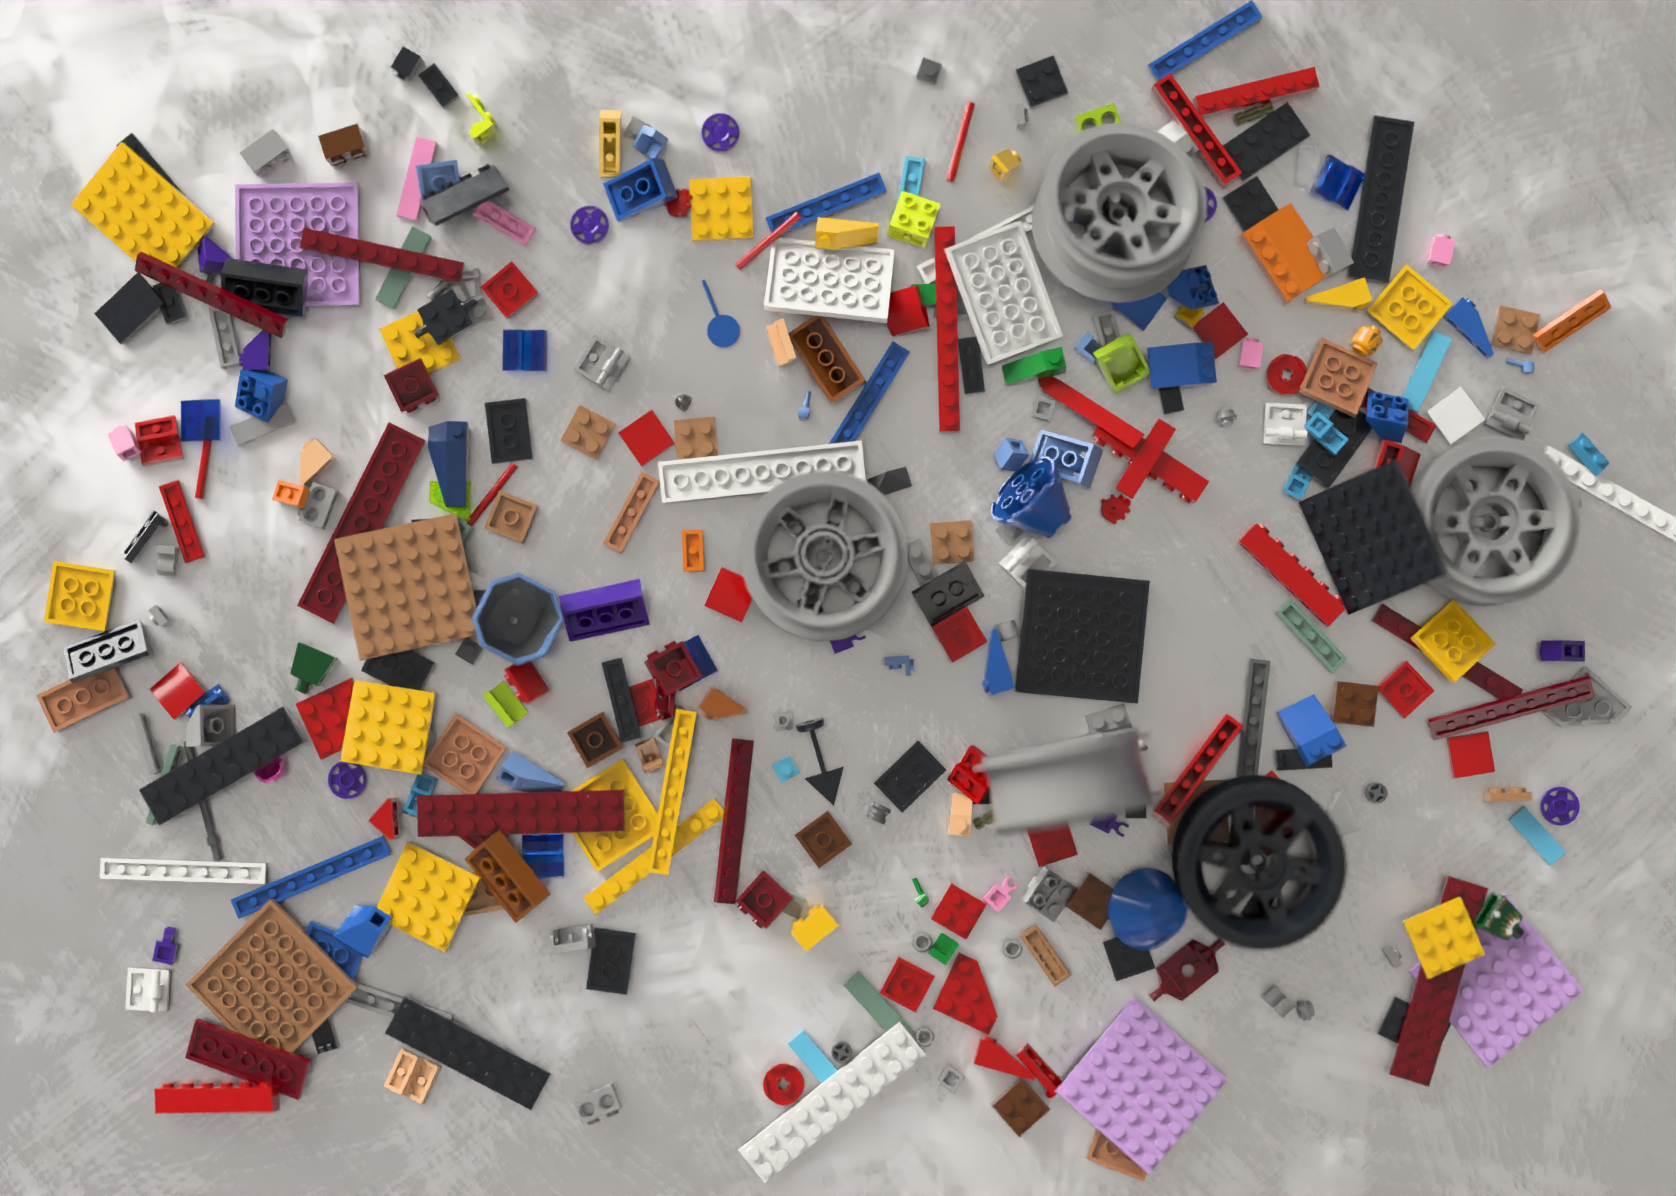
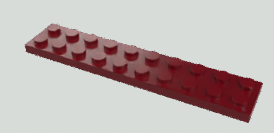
M388 422L297 604L298 607L333 624L336 623L347 598L334 539L383 529L426 440Z
M624 790L417 796L418 837L493 835L499 830L503 835L625 831Z
M1447 876L1439 905L1461 897L1468 916L1473 923L1484 905L1488 888ZM1466 963L1429 979L1426 978L1420 965L1389 1069V1075L1430 1086Z

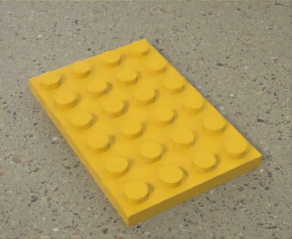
M124 142L118 145L70 204L135 262L137 255L141 251L176 268L180 267L215 224L212 219Z

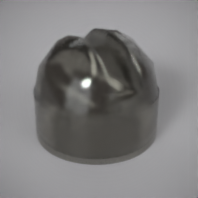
M686 394L678 395L675 399L676 407L684 412L689 409L692 402V397Z

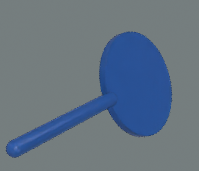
M702 280L715 314L707 328L708 338L718 347H729L739 338V325L733 317L719 315L705 280Z

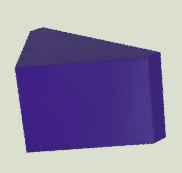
M207 236L203 237L197 249L200 273L221 275L226 258L233 259Z

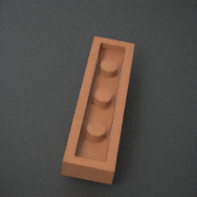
M641 472L603 542L604 545L622 554L660 483L659 480Z

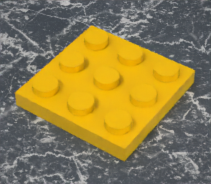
M750 176L689 179L690 195L693 197L690 200L692 204L693 242L754 238Z
M1406 264L1366 312L1414 351L1453 303Z
M418 311L379 329L397 368L421 357L428 373L431 374L461 360L452 339L439 346L429 333L417 339L413 331L424 326Z
M53 561L44 622L106 631L116 571Z
M1454 599L1410 638L1453 684L1496 645Z
M1461 897L1452 899L1402 921L1427 979L1485 955Z

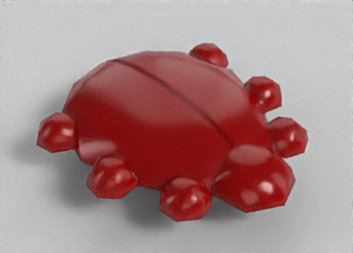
M683 188L682 191L677 189L678 197L664 204L671 216H686L687 209L692 206L689 200L693 198L692 195H689L690 191L688 188Z
M1112 494L1109 499L1101 500L1102 516L1106 520L1111 521L1112 524H1116L1119 519L1124 520L1126 518L1124 514L1130 513V508L1127 507L1131 505V501L1128 498L1124 499L1123 495L1115 498V495Z

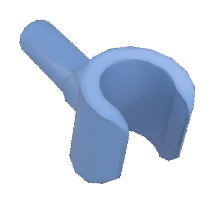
M1507 358V364L1523 366V373H1534V363L1532 361H1517Z
M806 391L804 408H798L799 420L808 419L810 416L809 401L811 391Z

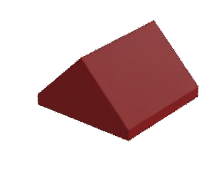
M397 797L386 799L368 820L389 840L400 838Z

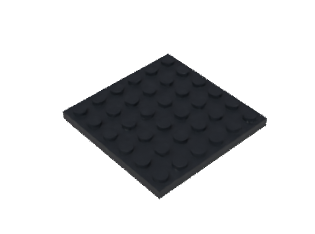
M1397 459L1298 502L1340 597L1344 601L1348 614L1448 574Z
M1027 569L1015 692L1138 704L1150 581Z

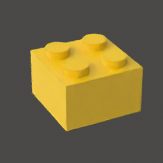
M824 904L822 906L815 905L808 911V917L804 920L800 917L791 925L793 927L791 929L792 935L805 951H808L839 926V923Z

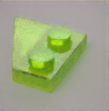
M430 481L429 502L451 514L456 513L457 517L467 522H471L472 483L468 481L466 507H446L438 481Z

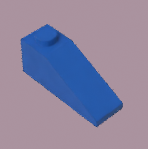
M1462 297L1443 318L1486 359H1489L1494 353L1480 315L1475 309L1476 305L1470 299Z

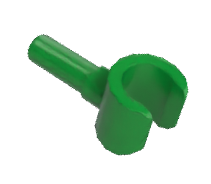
M914 878L912 881L919 893L915 900L921 907H924L928 904L929 899L921 889L917 878Z

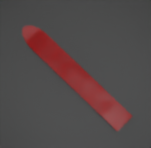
M1053 376L1038 379L1039 386L1048 395L1132 449L1137 446L1144 436V433Z

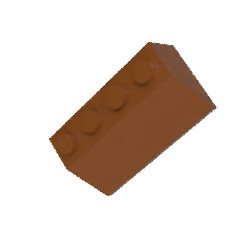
M813 316L788 333L791 343L831 403L848 395L867 382L824 316Z
M715 687L710 688L698 706L701 709L699 714L708 720L743 715L749 711Z
M500 830L485 840L465 858V861L481 877L482 882L515 923L551 895L546 886L539 880Z

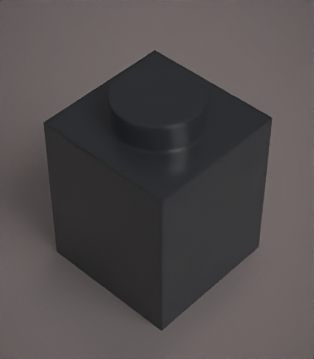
M403 46L391 65V69L394 71L393 75L403 81L405 78L411 81L423 59Z

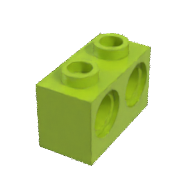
M1114 103L1077 115L1074 119L1079 133L1085 131L1084 125L1087 123L1092 124L1094 127L1104 125L1103 118L1111 117L1114 123H1121Z

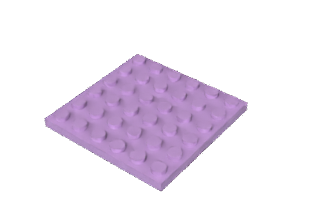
M358 182L235 184V244L237 260L308 270V289L305 306H360L359 261L300 249L304 228L359 240Z
M1503 894L1511 902L1507 895ZM1524 916L1519 923V926L1524 929V934L1519 939L1511 936L1506 941L1476 928L1475 932L1485 955L1466 963L1449 1019L1452 1026L1487 1068H1490L1584 991ZM1420 962L1408 971L1415 980L1420 969Z
M1134 997L1060 1084L1055 1093L1142 1170L1150 1174L1228 1079Z

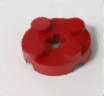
M1279 355L1269 363L1266 369L1267 383L1279 395H1293L1299 391L1306 375L1307 367L1297 356ZM1285 369L1287 372H1292L1290 375L1291 380L1282 378V370Z
M788 1063L776 1064L766 1072L763 1080L764 1093L772 1102L778 1105L792 1104L803 1092V1075L794 1065ZM782 1078H785V1081L790 1083V1085H787L786 1090L778 1087V1083L781 1082Z

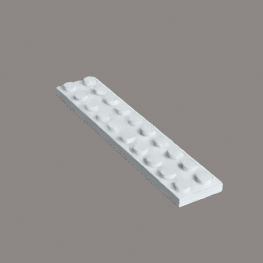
M862 441L658 462L662 503L769 492L775 486L791 477L814 471L846 473L866 482Z
M898 1022L739 1149L740 1154L764 1183L767 1182L923 1058L926 1053L903 1024Z

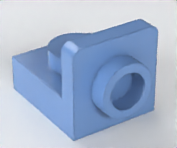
M909 655L884 657L885 666L889 665V669L902 668L901 664H905L906 676H911L910 672L914 671V661L909 659Z

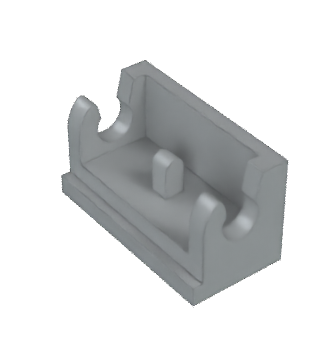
M593 924L557 929L549 934L551 954L596 947Z

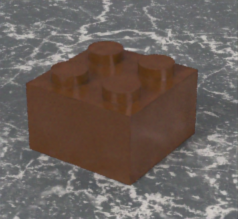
M358 124L318 136L325 159L331 166L341 167L347 164L346 161L352 159L360 161L370 154L364 132Z
M1334 681L1330 718L1333 723L1374 727L1379 686Z
M605 712L599 713L567 732L587 768L625 748Z
M1088 872L1066 904V907L1101 930L1109 919L1108 904L1113 888Z
M1021 1077L991 1103L995 1111L1019 1137L1050 1110L1048 1105Z

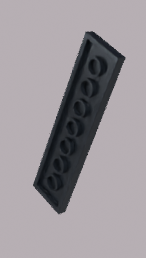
M1373 116L1351 258L1354 263L1349 266L1348 277L1357 279L1365 277V280L1389 283L1413 135V121Z
M281 707L142 787L139 791L157 823L162 825L301 745L304 741L286 709Z
M404 996L385 1031V1034L529 1110L534 1106L551 1074L549 1071Z

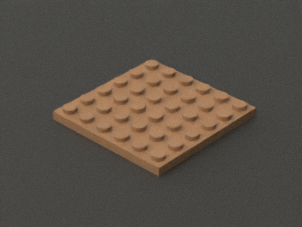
M456 513L334 539L360 661L477 636L472 622V617L477 607Z
M273 898L186 984L229 1030L291 1053L359 987Z

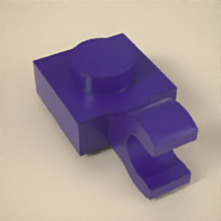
M165 928L163 941H156L152 961L169 965L174 964L178 944L172 943L176 928Z

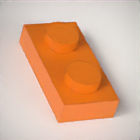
M278 480L272 500L304 508L310 489Z
M682 530L683 572L704 571L703 530Z

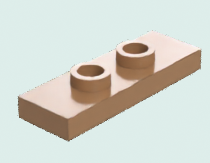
M1037 924L1019 935L1054 987L1071 976V973Z

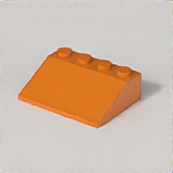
M1291 203L1241 234L1240 239L1284 304H1287L1325 278L1306 244L1314 237Z

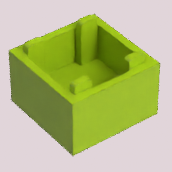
M1128 333L1092 353L1109 388L1115 393L1150 374L1149 367L1135 339Z

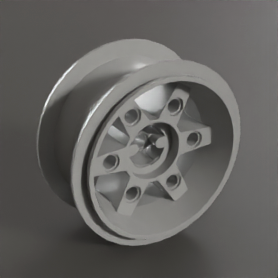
M1114 123L1082 131L1058 149L1044 174L1042 186L1036 197L1032 212L1033 238L1038 253L1044 264L1059 281L1076 293L1102 302L1122 303L1133 302L1152 296L1167 287L1178 277L1203 230L1207 199L1201 175L1194 162L1182 148L1171 139L1150 128L1135 124ZM1117 168L1136 172V174L1131 179L1121 178ZM1086 172L1091 190L1069 188L1080 175ZM1156 186L1169 199L1170 205L1150 200L1149 195ZM1105 211L1107 213V219H1105L1102 214ZM1113 215H1118L1121 217V219L1117 220L1113 217ZM1066 221L1084 225L1085 235L1080 242L1072 235ZM1147 237L1168 238L1169 240L1152 255ZM1102 252L1119 254L1122 261L1106 258L1100 254Z
M1485 437L1465 442L1440 454L1429 462L1411 485V492L1448 574L1427 583L1438 592L1458 602L1490 606L1528 598L1553 583L1564 571L1575 551L1580 533V511L1575 490L1560 465L1547 453L1527 442L1509 437ZM1495 466L1506 470L1493 490L1489 492L1472 468ZM1510 479L1515 481L1514 490L1508 488L1507 483ZM1467 481L1472 484L1474 491L1467 490ZM1526 481L1537 493L1543 510L1521 509L1518 505L1517 500ZM1451 482L1462 505L1457 512L1436 514L1440 497ZM1487 505L1491 506L1500 517L1494 513H1486L1480 517L1474 516L1481 506ZM1531 515L1538 518L1536 526L1531 525L1529 521ZM1448 517H1452L1455 520L1453 528L1448 527L1446 524ZM1486 517L1491 518L1493 521L1491 528H1487L1484 525ZM1501 528L1498 536L1493 540L1481 537L1476 529H1480L1483 532H1491ZM1545 530L1537 553L1529 561L1518 539L1520 533ZM1437 533L1457 534L1463 544L1455 564L1443 551ZM1470 552L1477 555L1474 564L1468 560ZM1489 552H1492L1509 576L1483 578L1475 576V573ZM1511 552L1515 553L1517 562L1510 560Z
M814 471L791 477L778 484L756 505L748 518L743 532L741 566L750 594L767 618L788 633L801 638L816 641H833L845 639L865 631L883 618L893 606L905 579L908 547L904 528L894 507L872 485L846 473ZM830 501L822 525L812 527L793 511L811 502ZM848 506L862 514L872 525L876 533L848 538L843 532ZM832 513H840L842 516L841 521L833 523L830 520ZM793 523L801 524L802 529L799 533L791 532L790 526ZM780 524L796 543L795 551L768 560L770 541L775 529ZM823 539L822 546L815 552L817 563L814 570L807 563V551L811 544ZM834 542H836L842 550L843 560L839 567L826 572L827 565L832 563L834 559L832 547ZM862 542H868L871 546L870 550L866 553L859 550V545ZM823 550L830 553V558L827 561H821L818 557L819 553ZM881 553L880 571L874 585L869 589L853 570V562ZM783 562L790 564L791 568L787 573L779 571V565ZM802 575L806 582L801 608L784 597L773 580ZM855 581L859 584L860 587L857 592H850L847 587L850 582ZM837 585L856 602V604L840 611L818 613L829 586ZM813 591L819 594V600L815 603L810 602L807 598L808 594Z

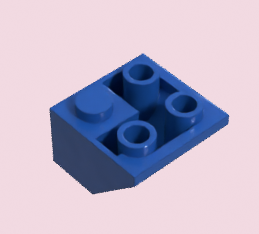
M1207 265L1182 270L1178 277L1167 286L1170 297L1191 310L1219 304L1217 292L1214 289Z
M240 370L235 407L265 422H269L285 399L288 379L269 371Z
M1368 391L1366 420L1381 439L1402 443L1408 425L1409 399L1381 392Z
M355 905L333 938L368 959L390 929L392 917L374 906Z

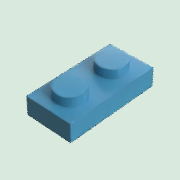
M1583 432L1568 445L1595 476L1601 473L1609 464L1605 456Z

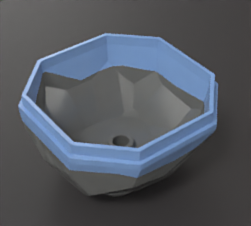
M520 573L491 581L472 617L480 646L517 666L545 657L564 621L556 592ZM512 616L517 618L516 624L511 623L510 619Z

